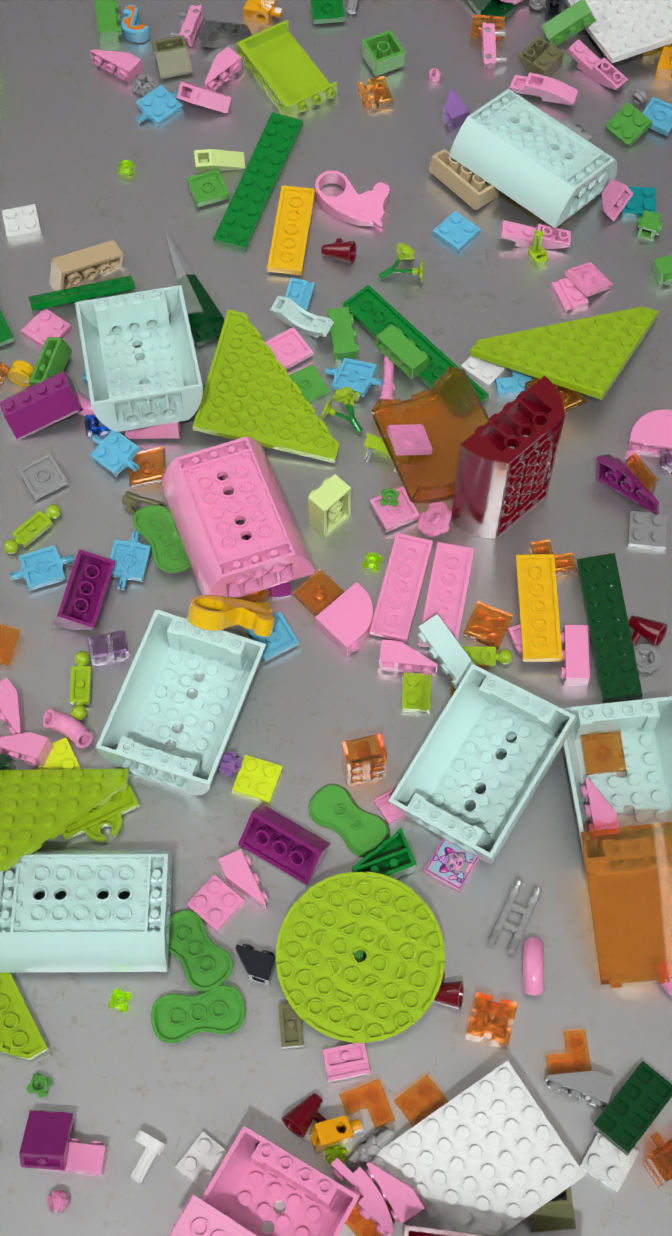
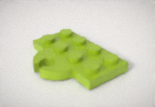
M129 782L125 791L122 793L117 792L111 796L109 802L100 808L95 807L89 811L87 817L76 824L73 822L65 828L66 831L62 833L65 841L85 833L94 842L107 843L106 836L101 834V830L104 827L112 828L111 834L115 839L122 830L123 820L121 815L140 807Z

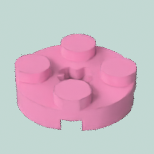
M442 501L432 502L427 506L429 509L426 513L423 511L418 520V528L427 537H435L440 533H446L449 530V523L452 517L451 507Z

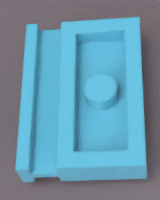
M291 277L285 297L292 299L299 307L308 311L315 289V282L308 283L306 280Z

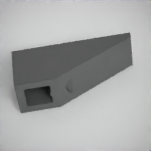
M206 20L198 36L204 47L220 48L252 36L248 25Z

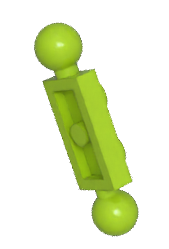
M51 504L47 507L45 514L40 510L11 533L14 540L9 539L4 543V551L8 554H14L18 551V545L21 544L24 548L30 545L53 525L50 519H56L60 516V507Z
M461 646L478 667H496V661L507 665L513 660V654L508 649H503L496 653V647Z
M79 651L74 657L75 663L78 666H71L69 702L70 705H76L72 708V717L77 720H83L87 715V709L84 705H90L91 666H86L90 661L89 654L85 651Z

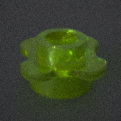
M122 160L118 163V175L132 176L134 174L133 168L135 164L133 162Z
M366 553L362 568L378 572L380 570L379 565L383 562L382 556L376 553Z
M114 989L111 1000L108 1002L109 1008L119 1009L122 1013L128 1010L127 1005L132 1000L131 993Z
M332 1146L326 1148L327 1155L325 1159L330 1165L336 1158L343 1164L345 1163L347 1158L345 1155L347 1149L345 1147Z

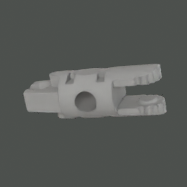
M382 1126L373 1134L371 1133L344 1160L347 1167L354 1173L359 1167L365 1166L366 1163L370 1162L394 1139V1131L387 1126Z

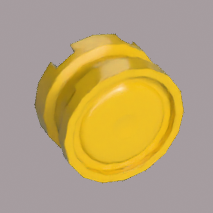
M14 361L11 366L12 369L7 374L8 378L19 386H30L29 380L34 367L25 361Z

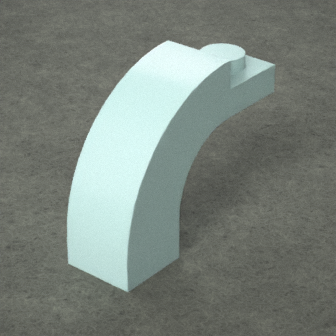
M277 296L270 309L277 318L290 327H294L296 330L315 338L319 336L326 337L334 323L330 318L317 316L305 311L288 297Z

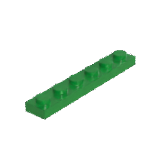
M131 275L29 296L28 299L32 311H41L47 307H59L66 303H75L85 299L92 300L99 296H111L118 292H129L135 289V284Z

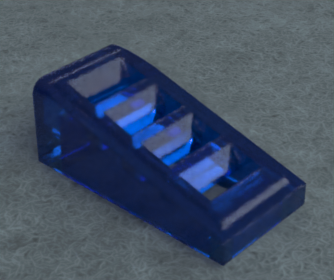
M86 415L84 424L87 437H93L95 434L98 436L106 435L112 430L102 424V427H99L101 422L96 415Z

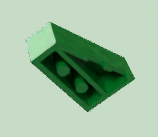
M402 828L355 864L351 872H374L394 879L415 872L417 863Z

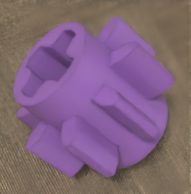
M227 751L226 754L223 753L218 769H220V772H223V775L232 777L233 774L240 771L242 760L236 755V752Z

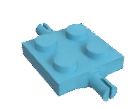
M160 85L136 101V106L143 113L136 118V121L141 124L148 119L158 127L182 111L183 105L177 100L178 90L170 93Z
M344 357L337 369L330 367L325 369V374L334 376L331 388L335 391L344 387H350L354 392H359L362 397H365L372 384L382 387L384 383L383 379L374 378L378 367L372 363Z
M112 430L104 439L100 438L97 434L92 437V441L97 443L98 446L92 451L90 457L117 477L127 467L134 472L137 471L136 468L139 469V465L133 462V459L141 449L121 433Z
M132 531L131 540H114L109 559L114 560L115 564L111 577L119 578L117 586L119 590H125L127 580L143 582L152 547L138 542L140 535L138 531Z
M53 545L20 555L21 570L12 572L10 575L12 581L23 577L27 582L29 591L65 581L64 565L74 562L72 554L61 558L56 546Z

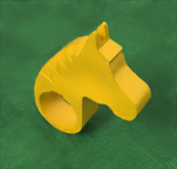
M203 595L191 599L187 620L195 627L211 631L240 625L246 629L253 630L256 635L267 637L272 635L275 617L271 615L272 608L269 602H251L227 596Z

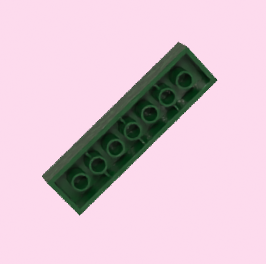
M615 553L577 559L602 703L641 700V683Z

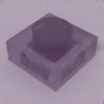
M667 449L660 451L661 468L672 474V452Z

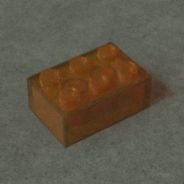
M382 734L342 742L341 764L347 785L358 786L365 781L377 782L386 777L387 753Z

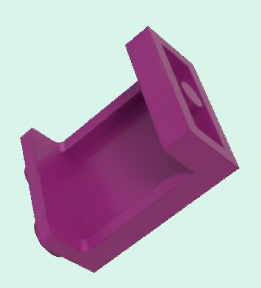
M30 1110L19 1152L22 1168L65 1170L67 1163L66 1151L70 1133L74 1130L73 1113Z

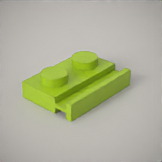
M403 673L402 711H424L430 713L431 674Z

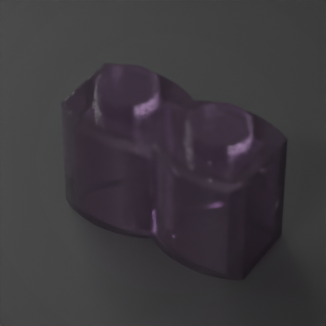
M125 631L87 638L92 665L105 666L110 661L124 662L130 657Z

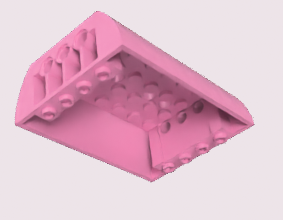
M246 436L176 457L170 463L162 479V490L202 596L219 595L239 598L315 574V569L267 454L260 443ZM231 490L233 494L225 495L224 492ZM238 520L245 521L243 525L236 524ZM244 535L251 536L249 540L242 539Z
M243 1126L202 1195L201 1200L257 1236H338L360 1196ZM278 1201H282L286 1205L285 1211L281 1214H277L273 1210V1205ZM266 1221L274 1224V1231L270 1234L263 1233L261 1229Z

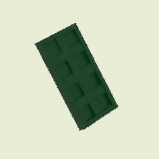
M642 1061L592 1125V1128L628 1156L671 1099L672 1084Z

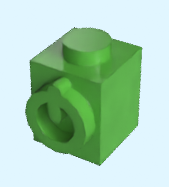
M644 210L643 216H639L636 224L639 227L637 237L653 241L655 235L659 236L663 221H660L661 214Z

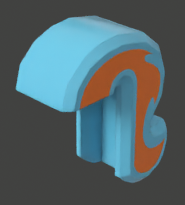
M128 5L123 10L124 18L121 21L123 37L135 43L145 42L151 37L150 28L147 25L138 24L140 20L138 15L139 8L136 5Z

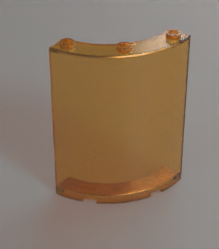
M449 367L441 378L434 383L435 386L433 388L411 396V399L401 401V399H378L370 412L411 503H435L454 498L460 444L470 437L478 426L486 424L489 420L464 369ZM423 424L433 448L432 454L396 456L387 433L388 425Z
M672 822L581 832L601 985L610 984V988L623 987L622 983L657 980V984L669 983L670 978H672Z

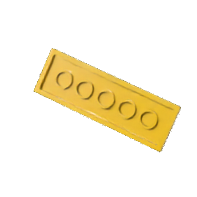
M282 185L267 272L302 275L315 189Z
M554 554L516 555L523 662L562 661Z

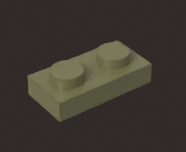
M279 1004L282 1049L303 1047L301 1018L292 1009L290 1004Z

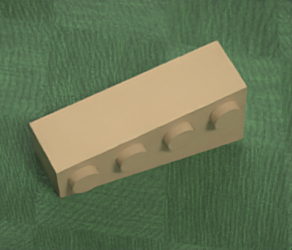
M443 149L432 155L429 172L475 211L499 197L500 191L451 158L449 151Z
M111 240L66 255L52 258L49 283L54 291L77 287L85 281L89 283L97 275L101 274L103 276L121 267L124 254L115 241Z

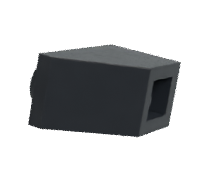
M237 944L235 948L236 954L248 978L269 986L276 967V956H274V953L267 950H262V952L254 950V947L248 944H242V946Z

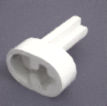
M139 1130L134 1140L146 1146L130 1178L142 1183L157 1153L161 1155L166 1144Z

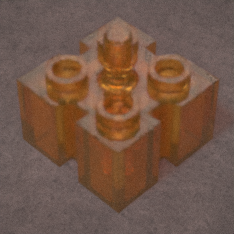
M476 992L471 1014L476 1015V1017H470L465 1039L482 1043L483 1038L491 1040L490 1046L506 1050L512 1028L507 1025L513 1024L518 1003L501 999L500 1003L492 1002L493 996Z
M658 1132L651 1135V1139L657 1148L645 1157L647 1162L643 1166L659 1188L672 1179V1138L667 1143H664Z

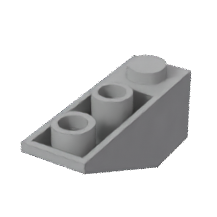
M595 1070L547 1075L544 1083L548 1084V1088L552 1090H564L569 1092L568 1095L574 1099L580 1100L583 1098L588 1100L590 1105L601 1108V1106L606 1107L616 1078Z

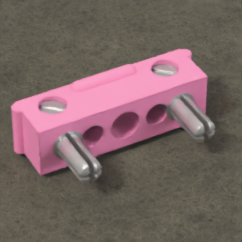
M191 5L188 12L180 11L179 16L186 17L180 32H171V37L184 35L187 46H193L205 16L202 5Z
M483 22L481 27L483 70L495 69L496 62L507 61L506 56H496L495 36H505V30H495V23Z

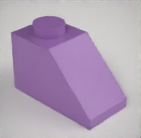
M451 89L444 106L442 118L444 123L453 130L463 125L470 111L456 92Z

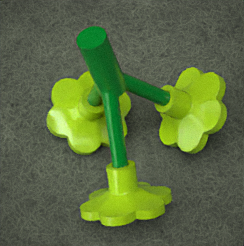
M398 243L396 245V252L399 254L397 256L398 259L391 267L380 273L379 277L381 280H384L393 273H412V275H418L420 283H423L424 260H421L419 268L395 269L404 260H415L414 250L406 243Z
M350 387L336 390L335 394L332 395V399L336 400V402H342L346 406L349 417L332 408V399L330 398L324 407L321 419L324 420L328 414L336 415L349 421L356 433H360L363 429L354 416L353 407L355 406L354 401H358L361 394L354 392Z

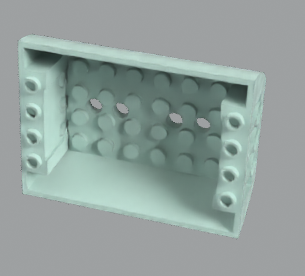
M507 89L466 118L453 142L449 154L451 158L554 228L558 227L600 195L610 180H615L617 174L616 159L510 89Z
M181 285L75 302L91 406L94 414L102 424L114 432L186 421L195 414L202 400L203 385Z
M155 609L96 745L98 753L116 769L128 768L131 775L191 795H201L208 792L265 651L266 644L223 630L211 631L201 629L190 624L185 618ZM198 674L205 676L204 680L200 682L195 681L194 677ZM190 691L198 693L197 697L193 699L188 698L187 694ZM181 725L184 729L180 733H175L173 728ZM168 743H175L176 748L170 751L165 748Z
M472 664L388 801L417 824L481 860L493 863L577 722V717ZM510 734H516L517 739L514 742H507ZM500 751H506L507 755L504 759H497V754ZM485 785L486 791L482 794H477V787ZM470 802L476 803L473 811L466 810V806Z
M672 696L562 708L577 717V722L563 743L585 868L594 874L604 875L672 867ZM618 751L623 755V758L615 759L612 753ZM623 770L627 776L620 778L616 775V771ZM585 778H589L617 813L621 832L618 839L594 842L593 836L589 835L588 824H590L589 816L586 817L584 811L586 798H582L581 785H583ZM630 807L633 809L634 814L628 816L624 813L623 809ZM634 826L638 833L636 835L629 834L627 827Z
M37 850L29 856L26 854L20 858L18 863L6 872L1 871L0 973L168 972L173 866L172 850ZM39 891L45 893L44 898L41 900L34 898V895ZM60 891L67 893L66 897L62 900L55 898V895ZM101 891L109 893L106 899L101 900L97 897ZM122 891L130 893L127 899L123 900L118 897Z

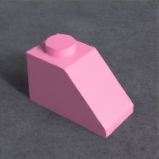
M614 179L610 180L602 192L603 211L612 222L615 221L633 195L626 184Z

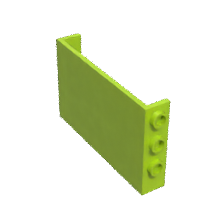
M288 20L237 42V54L242 57L244 64L285 116L292 117L337 95L338 83L335 81L330 84L289 32Z

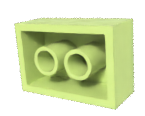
M336 474L331 478H326L322 486L317 490L314 489L308 496L309 525L324 539L351 516V487Z

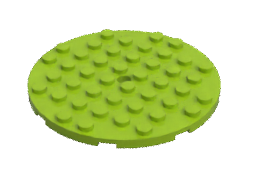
M374 872L337 874L309 888L288 911L280 928L276 944L278 979L292 1009L306 1024L317 1032L348 1043L383 1041L404 1032L415 1024L434 1001L439 991L445 968L442 932L429 906L415 891L404 883L392 877ZM361 950L366 953L365 961L357 962L355 960L354 954L357 951Z

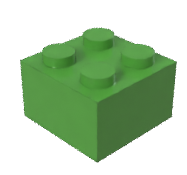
M391 30L361 41V55L375 77L405 66V51Z

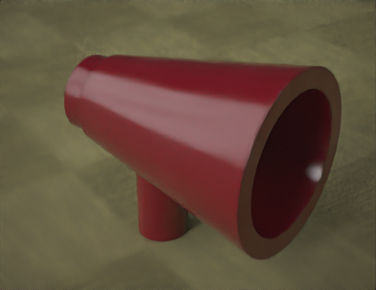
M337 238L335 243L322 246L321 253L326 257L348 264L355 262L357 251L355 241L343 242L341 238Z
M631 616L628 621L630 628L635 631L632 635V643L635 645L640 637H643L651 645L658 647L668 629V625L638 616Z
M444 973L439 991L433 1002L460 1010L464 994L463 981L444 983Z
M313 1093L282 1117V1122L293 1134L304 1138L313 1120L317 1123L327 1120L318 1112L323 1102L322 1098Z

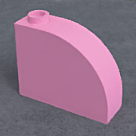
M655 410L639 418L632 428L627 450L630 451L636 448L640 453L672 458V410Z
M356 582L315 617V626L346 655L356 652L370 632L373 620V606L370 596Z

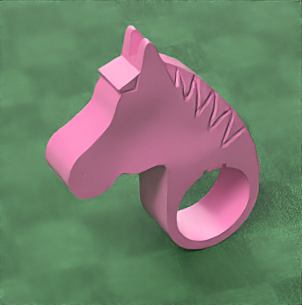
M326 171L318 176L315 183V197L325 212L340 221L357 226H371L378 232H382V222L385 220L383 208L389 201L390 192L387 184L379 182L374 185L373 190L358 194L348 178L339 171ZM334 183L340 185L344 192L342 195L340 194L335 197L325 195L320 189L326 184Z

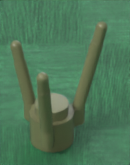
M127 491L122 498V504L126 506L125 510L133 515L136 512L133 509H137L141 502L156 506H166L165 502L146 498Z

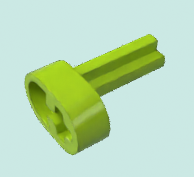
M536 230L533 243L528 250V258L535 267L542 268L547 265L548 254L542 246L544 232Z

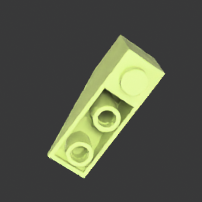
M217 149L194 150L195 174L206 173L219 169L220 172L246 169L244 152Z

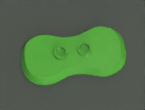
M161 505L146 506L137 510L133 515V524L137 531L149 541L156 565L166 573H178L191 568L170 510Z
M327 784L317 790L309 801L308 813L312 820L318 825L338 833L348 849L359 857L367 856L382 845L386 839L390 838V828L387 822L382 817L359 807L349 791L341 785Z
M184 909L170 915L169 953L176 956L181 962L188 983L200 991H208L222 984L233 970V961L230 954L211 941L206 933L202 918L196 912Z
M219 985L202 994L193 996L177 993L166 994L155 1001L151 1010L153 1031L157 1038L166 1043H177L200 1032L229 1034L240 1028L245 1018L243 997L238 989L230 985Z

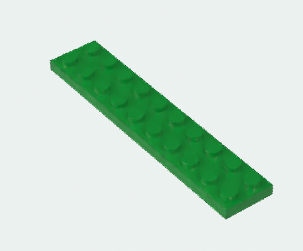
M274 112L271 113L214 235V243L246 252L303 127V120Z
M370 285L365 286L342 303V308L348 307L349 314H353V318L374 338L393 324L403 332L405 337L412 340L418 349L424 351L428 356L427 369L416 377L462 419L489 399L487 392Z

